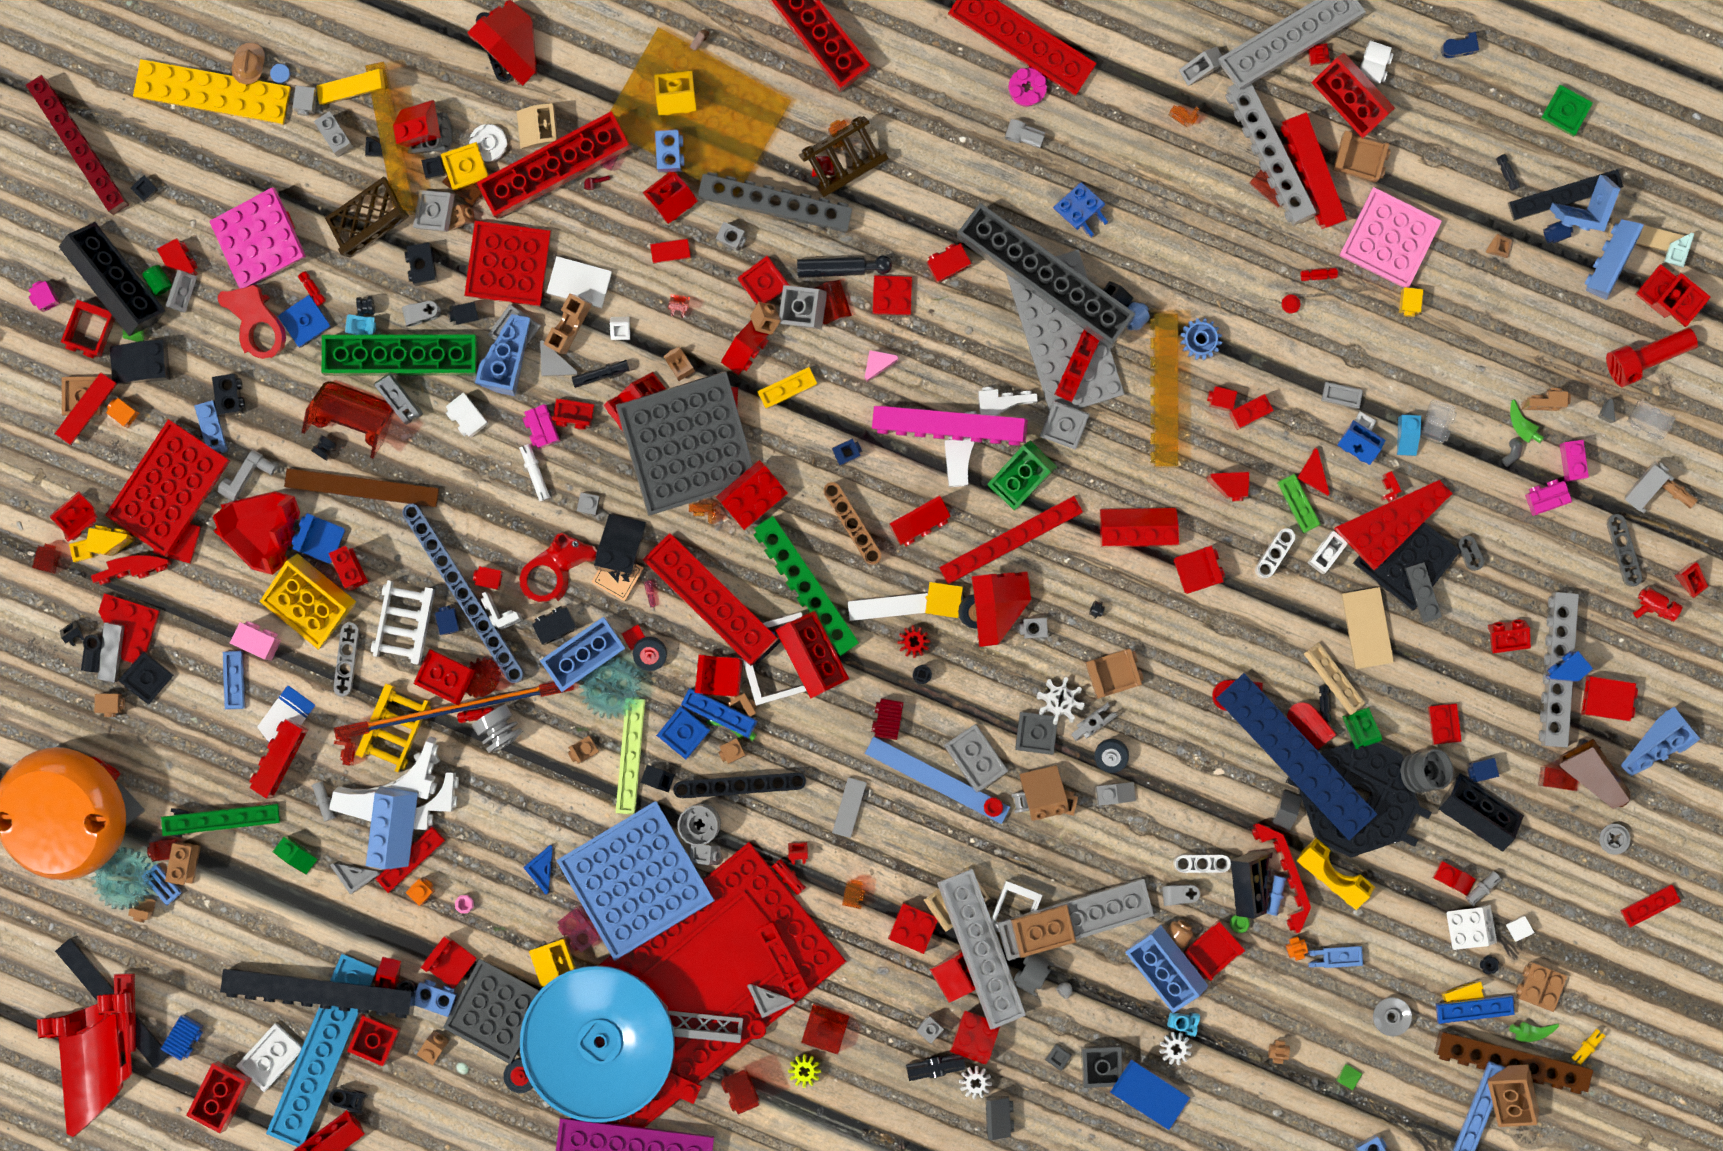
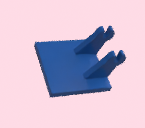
M1083 183L1078 184L1053 207L1076 230L1082 227L1085 233L1089 234L1090 238L1094 234L1085 221L1094 213L1104 225L1108 223L1100 211L1105 206V203Z

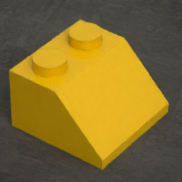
M692 71L654 75L658 115L696 111Z

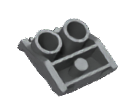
M437 113L441 138L409 147L408 154L449 151L452 144V128L447 113Z

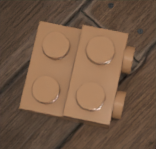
M1551 388V390H1547L1542 395L1527 397V400L1521 402V410L1561 411L1570 404L1571 394L1562 392V388Z
M1529 962V965L1524 967L1522 973L1524 976L1523 981L1516 988V998L1554 1012L1567 976Z

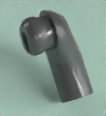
M1516 438L1511 439L1509 442L1511 452L1501 459L1506 467L1521 457L1523 445Z

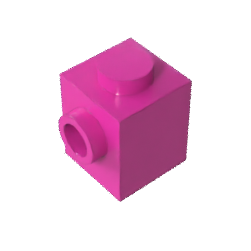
M38 281L32 285V288L28 289L31 294L29 296L31 303L42 312L60 304L50 283L46 281Z

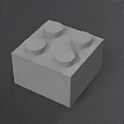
M783 285L779 314L781 321L779 324L822 330L827 292L820 289Z

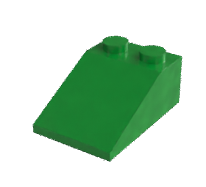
M1030 440L1014 454L987 485L1015 511L1051 475L1057 466Z

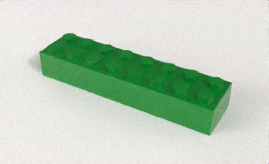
M322 335L321 373L325 376H386L390 372L393 376H477L478 337L476 335Z

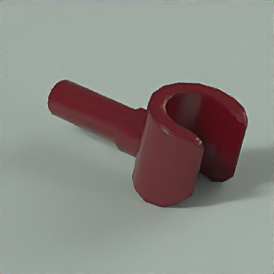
M610 176L595 179L587 178L584 182V189L594 190L595 183L610 180Z

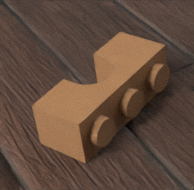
M569 293L561 309L563 311L562 319L556 327L551 328L544 345L558 353L567 354L592 303L578 295Z

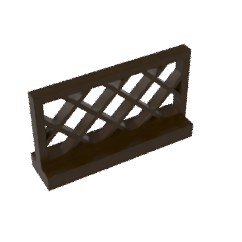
M383 176L329 214L325 219L340 247L338 251L341 256L351 258L409 218L406 210L402 209L387 178ZM382 184L386 188L384 196L377 195L378 188ZM367 195L372 196L369 207L362 205L363 199ZM376 197L383 198L381 210L374 208ZM388 200H391L395 206L390 212L385 211ZM352 205L357 206L354 217L348 216L349 208ZM362 207L368 209L366 220L359 218ZM373 210L380 212L379 218L375 222L371 221ZM338 215L342 216L340 227H336L332 220ZM347 218L354 219L351 230L344 229ZM358 220L365 222L364 229L361 232H356ZM343 231L350 232L349 240L345 243L342 240Z

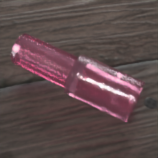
M652 580L644 582L645 592L648 597L649 606L653 608L656 607Z

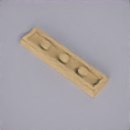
M1614 217L1611 219L1607 237H1613L1611 231L1615 223L1619 224L1621 219ZM1644 225L1636 244L1667 252L1669 244L1684 237V235Z
M1319 642L1304 653L1350 715L1365 704L1364 700Z

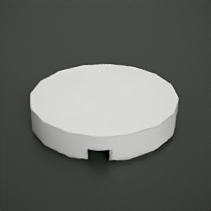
M484 124L477 127L472 132L469 144L478 143L483 161L487 163L495 162L502 158L508 145L507 137L502 129L492 124Z

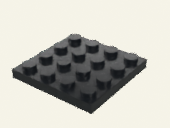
M1423 522L1375 570L1360 556L1352 564L1411 611H1414L1417 605L1405 568L1424 562L1433 587L1461 551Z

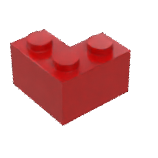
M750 320L734 338L721 363L737 375H740L744 370L747 372L753 364L751 359H755L761 351L760 349L763 350L768 344L769 340L767 337L769 334L756 331L752 320Z

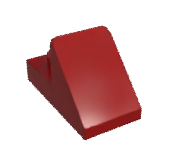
M1443 861L1440 862L1432 877L1465 896L1468 895L1476 880L1464 871L1458 870Z

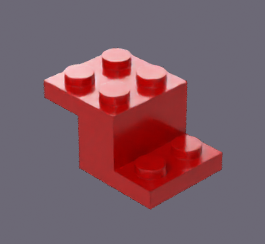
M1661 264L1657 266L1635 293L1636 296L1663 318L1671 315L1684 327L1689 325L1711 298L1684 274L1680 273L1675 276Z
M651 372L632 382L618 396L608 400L603 406L623 431L615 405L656 393L666 388L654 372Z

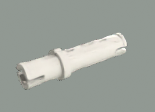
M531 444L519 447L525 461L524 467L528 469L539 502L551 498L538 466L539 461L535 458Z

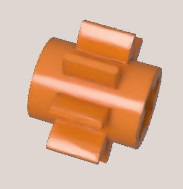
M1298 936L1289 939L1290 943L1285 945L1289 958L1295 957V961L1305 959L1304 954L1308 953L1305 940H1299Z

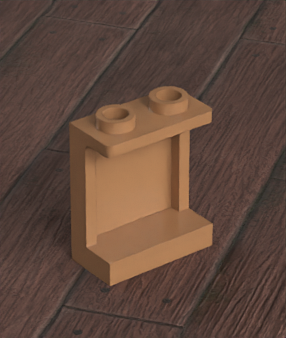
M1345 130L1342 134L1333 171L1376 183L1380 178H1383L1386 170L1383 164L1390 156L1391 149H1388L1389 143L1385 142L1382 144L1352 135L1353 132Z
M1129 648L1085 662L1096 699L1142 685L1141 681L1144 678L1141 670H1137L1135 663L1138 662L1135 651L1131 652Z
M1057 765L1019 774L1032 821L1069 812L1067 798Z
M185 842L172 844L165 882L179 885L194 883L200 845Z

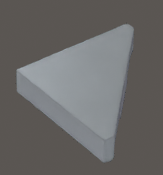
M543 340L540 341L542 377L577 375V371L553 349L544 345Z
M335 863L330 865L349 894L354 893L380 875L379 871Z
M752 984L747 985L762 1018L795 1003L793 999Z

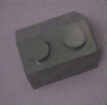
M1009 1096L985 1097L988 1140L1011 1137V1132H1014V1120H1010V1112H1013V1101H1009Z

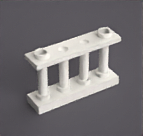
M387 580V584H384L382 589L384 601L376 641L372 642L371 652H373L375 657H379L380 652L407 656L411 659V663L421 665L435 589L425 587V591L421 593L393 588L394 582ZM391 595L420 600L422 603L421 610L412 611L390 607ZM391 614L416 619L419 622L418 628L409 630L387 626V615ZM384 633L410 637L412 640H415L414 648L406 649L382 644Z

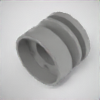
M506 704L496 708L472 724L478 736L487 733L488 737L483 740V745L492 741L493 744L486 748L488 753L501 750L514 742L523 733L521 728L512 731V728L518 725L517 721L507 723V720L513 714Z
M697 803L688 807L678 820L680 837L686 843L693 846H702L709 843L718 835L721 828V819L718 812L712 806L705 803ZM700 819H702V823L705 824V826H702L701 829L698 828L699 825L696 824V822H698Z

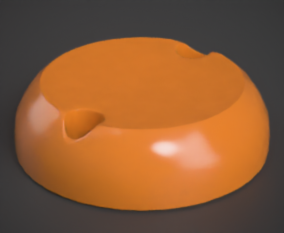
M45 748L30 753L17 761L1 779L0 841L14 861L29 872L51 880L63 881L82 878L104 866L121 845L126 827V811L122 794L112 776L91 757L68 748Z

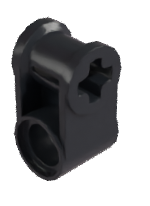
M336 1087L329 1094V1101L334 1106L363 1114L364 1110L362 1108L368 1094L358 1090ZM335 1092L343 1094L344 1098L342 1101L334 1099Z

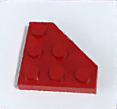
M104 593L98 612L104 623L111 622L125 625L121 658L133 663L142 651L147 653L160 611Z

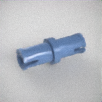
M1274 875L1272 890L1268 895L1270 898L1267 914L1278 916L1280 902L1284 898L1282 894L1287 878Z

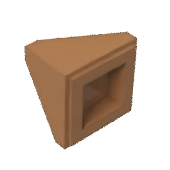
M1496 234L1486 253L1508 258L1512 239Z

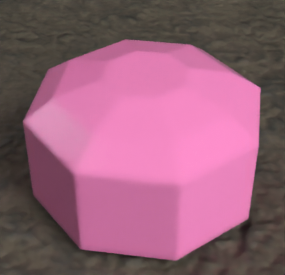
M460 895L455 900V909L459 913H469L474 908V900L469 895Z

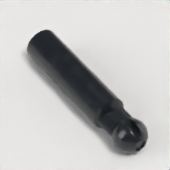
M884 255L879 256L876 260H866L864 256L797 259L798 278L865 275L867 270H876L879 274H887L892 269V260Z

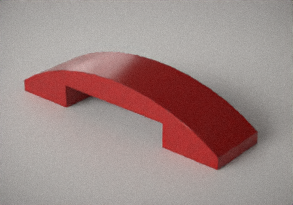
M773 922L756 930V934L767 951L791 999L808 991L809 989Z

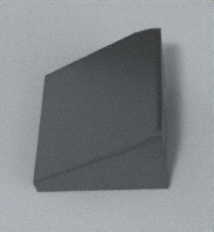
M1612 399L1604 402L1598 415L1599 419L1608 423L1615 422Z

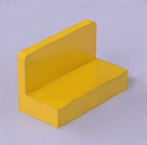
M1478 980L1441 993L1444 1002L1484 998L1482 993L1483 986L1481 981Z

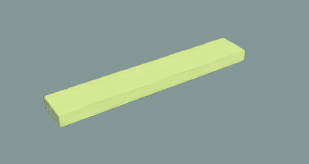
M626 698L616 813L635 814L645 699Z

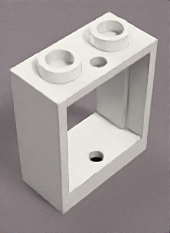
M1005 880L991 917L995 931L1000 932L996 919L1008 890L1034 900L1030 912L1037 910L1042 894Z

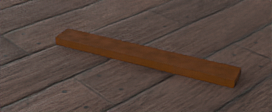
M288 468L284 484L285 488L435 508H437L439 488Z

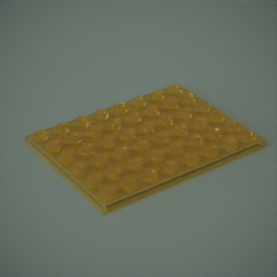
M658 27L611 111L618 119L628 141L656 156L655 131L678 130L679 135H683V147H680V154H684V166H681V171L701 181L703 174L713 172L718 174L720 178L725 179L726 176L737 178V182L744 183L790 105L791 100L699 49L694 51L690 48V44ZM692 71L696 111L658 115L654 75ZM669 137L664 141V144L671 146L675 140ZM672 156L667 157L665 160L670 165L676 161ZM722 184L714 186V189L721 193L725 191ZM735 188L733 195L737 197L741 189Z

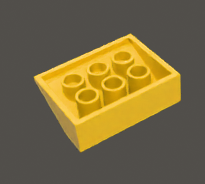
M298 553L285 562L259 601L318 650L356 603L353 598Z

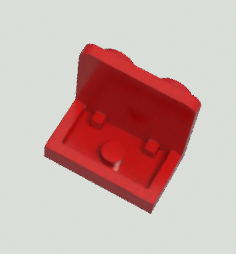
M78 491L54 511L50 518L63 531L65 539L69 542L76 540L82 534L81 531L86 527L90 528L96 523L97 513L95 507Z
M1212 545L1174 559L1184 593L1189 594L1224 582L1225 573L1223 568L1218 566L1217 560L1219 555L1216 548H1212Z
M698 655L695 693L737 697L740 692L742 659Z

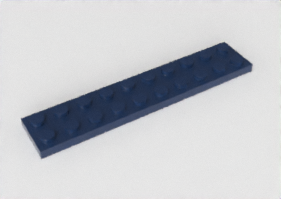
M1245 673L1216 698L1224 709L1348 841L1377 815Z

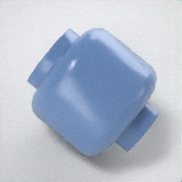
M1133 302L1127 308L1135 313V318L1127 329L1140 330L1149 321V309L1144 303Z

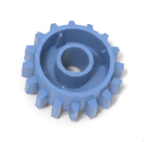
M1196 318L1194 324L1192 321L1188 322L1189 328L1183 327L1185 333H1181L1180 337L1184 338V340L1180 341V345H1185L1182 351L1188 350V357H1191L1193 354L1195 355V360H1198L1199 356H1201L1202 360H1206V355L1211 358L1213 357L1212 351L1218 352L1219 349L1216 346L1222 344V342L1218 341L1222 334H1217L1219 327L1214 328L1213 321L1207 323V319L1204 318L1200 322ZM1197 335H1203L1205 337L1204 344H1200L1196 341Z

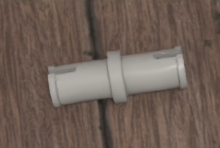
M321 781L311 785L317 799L316 805L320 808L324 822L336 818L333 810H329L331 798L327 795L324 782Z
M1492 871L1465 898L1472 906H1475L1485 895L1488 896L1490 890L1502 879L1496 872Z

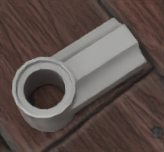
M1011 119L1005 139L1015 143L1022 142L1040 149L1045 132L1029 127L1019 120Z

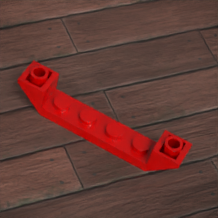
M1255 823L1253 824L1254 829H1252L1255 840L1263 843L1275 839L1273 846L1275 851L1281 854L1282 860H1280L1283 871L1287 870L1289 878H1287L1290 889L1294 888L1296 894L1294 896L1297 907H1301L1300 910L1287 914L1289 919L1286 922L1290 931L1293 930L1296 934L1300 933L1310 912L1311 905L1285 837L1279 832Z

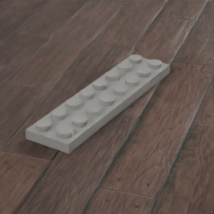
M1315 0L1218 58V61L1240 91L1363 17L1366 11L1358 0Z
M973 869L937 882L990 1029H995L1026 1016Z
M1141 878L997 922L1007 960H1012L1020 957L1011 919L1066 904L1075 939L1077 940L1152 917L1154 914L1145 880Z

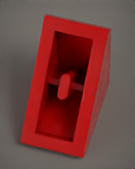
M1696 562L1689 563L1674 575L1693 599L1708 587L1699 564Z

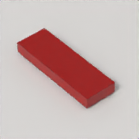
M1670 884L1621 909L1620 912L1628 927L1631 928L1681 902L1673 884Z

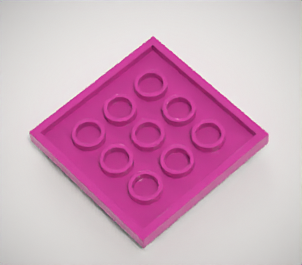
M274 187L209 221L239 289L254 285L306 257Z

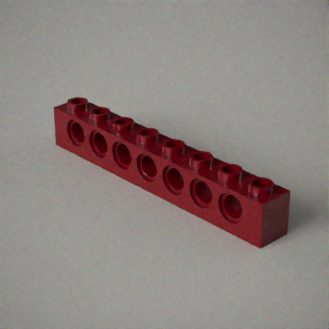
M41 74L27 83L26 87L107 211L115 215L129 206L49 81Z

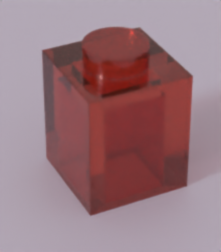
M46 543L44 547L38 546L32 568L55 574L61 551L55 550L56 546Z

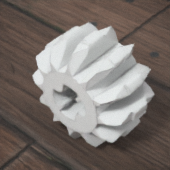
M1171 1032L1172 1039L1165 1035L1164 1039L1167 1042H1160V1045L1165 1048L1160 1049L1159 1052L1162 1054L1166 1053L1162 1059L1167 1060L1170 1057L1169 1064L1171 1065L1175 1059L1177 1065H1180V1058L1187 1062V1058L1184 1055L1191 1056L1192 1054L1186 1050L1192 1047V1044H1185L1189 1038L1184 1037L1182 1039V1033L1180 1032L1177 1038L1174 1032ZM1178 1044L1180 1051L1173 1053L1172 1045Z
M975 1066V1072H972L971 1068L968 1067V1075L965 1072L961 1073L966 1079H959V1083L966 1085L960 1089L961 1091L968 1089L965 1093L966 1097L972 1092L973 1099H976V1093H979V1096L983 1098L984 1095L981 1091L990 1092L985 1086H992V1082L985 1080L991 1078L990 1074L983 1076L986 1072L984 1068L979 1073L978 1066ZM979 1078L980 1085L972 1087V1082L970 1081Z

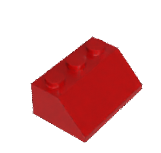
M939 495L889 523V527L899 545L904 544L907 547L915 542L914 538L921 535L923 538L932 533L931 529L938 526L941 528L948 524L947 519L951 516Z

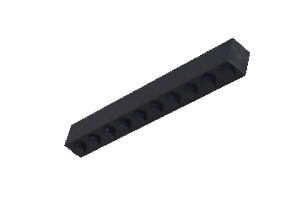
M223 969L220 989L221 993H226V997L238 998V995H245V999L249 1000L263 997L265 1002H275V999L282 1000L283 1004L294 1005V1001L301 1002V1006L306 1007L320 1004V1008L331 1009L332 1006H337L340 1011H350L351 1008L358 1009L357 1013L369 1014V1010L377 1011L376 1015L388 1016V1013H395L397 1018H407V1015H413L416 991L236 969Z

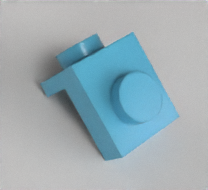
M348 314L346 317L345 334L373 335L376 330L375 318Z

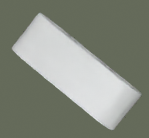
M1285 528L1280 530L1255 567V573L1259 578L1266 579L1272 576L1295 540V534L1291 529ZM1283 532L1288 533L1290 536L1288 543L1281 540ZM1273 548L1277 549L1280 553L1278 559H1274L1270 555ZM1263 564L1269 567L1267 575L1262 574L1260 571V567Z
M1220 854L1178 855L1173 861V866L1177 871L1183 873H1222L1229 870L1231 862L1227 856ZM1181 858H1185L1188 863L1184 869L1178 867V861ZM1200 858H1204L1207 862L1206 867L1203 869L1197 866V861ZM1220 858L1226 861V866L1223 869H1219L1216 865L1217 860Z

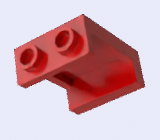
M343 546L328 553L345 589L352 591L369 583L353 548L348 549L347 546Z
M1592 676L1586 677L1581 715L1626 722L1631 721V718L1635 716L1634 699L1638 695L1636 683Z
M1216 921L1183 952L1192 965L1195 964L1199 969L1198 973L1204 980L1212 981L1214 976L1238 955L1240 956L1245 952V950L1219 921Z

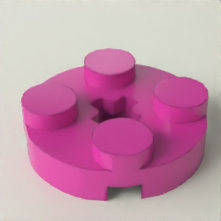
M1032 68L1019 69L1012 75L1008 85L1012 100L1023 107H1030L1041 102L1047 89L1045 77ZM1030 83L1033 90L1025 92V88L1022 85Z

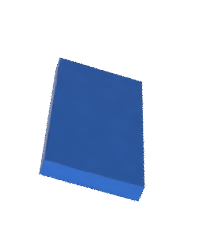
M1133 1060L1129 1062L1110 1093L1168 1130L1190 1099L1186 1094Z

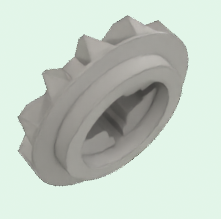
M1610 824L1604 827L1599 834V843L1602 849L1609 854H1621L1629 847L1630 835L1622 825ZM1610 834L1613 836L1619 835L1617 838L1618 844L1610 843Z

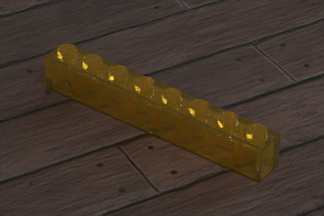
M384 62L365 65L366 72L376 69L383 70L385 89L370 93L387 178L402 209L406 210L408 215H414L416 209L404 149L402 145L396 144L393 124L397 114L388 69Z
M1154 314L1153 319H1150V330H1153V338H1150V349H1153V357H1150V368H1153V376H1150V387H1153V395H1150V406H1153V414H1150V425H1153V433H1150V444H1153V452H1150V463H1153V468H1177L1178 314Z

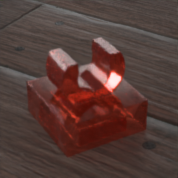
M671 295L668 309H671V316H674L675 310H678L682 313L681 318H684L689 307L690 297Z

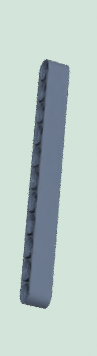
M406 505L402 511L403 517L509 682H521L524 678L522 667L497 628L492 625L489 615L426 516L417 505ZM411 508L417 510L414 518L408 517V510ZM421 524L427 526V531L424 534H419L418 527ZM432 540L437 541V548L435 550L428 548V544ZM446 556L448 562L445 566L441 567L438 560L440 557ZM452 572H456L458 575V579L454 583L449 581V575ZM463 588L468 590V596L465 599L459 597V591ZM473 604H476L479 608L478 613L475 615H471L469 612V608ZM482 621H487L489 624V628L486 631H481L479 628ZM492 637L499 639L497 647L490 646V639ZM503 653L509 655V661L505 664L500 661V656ZM513 669H517L520 672V676L516 680L510 677V672Z

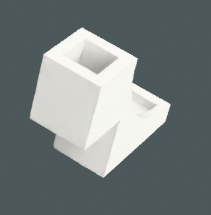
M447 772L439 793L429 803L416 808L414 829L428 830L429 826L433 825V814H430V811L452 812L454 808H457V796H454L455 788L458 789L459 778L456 777V773Z

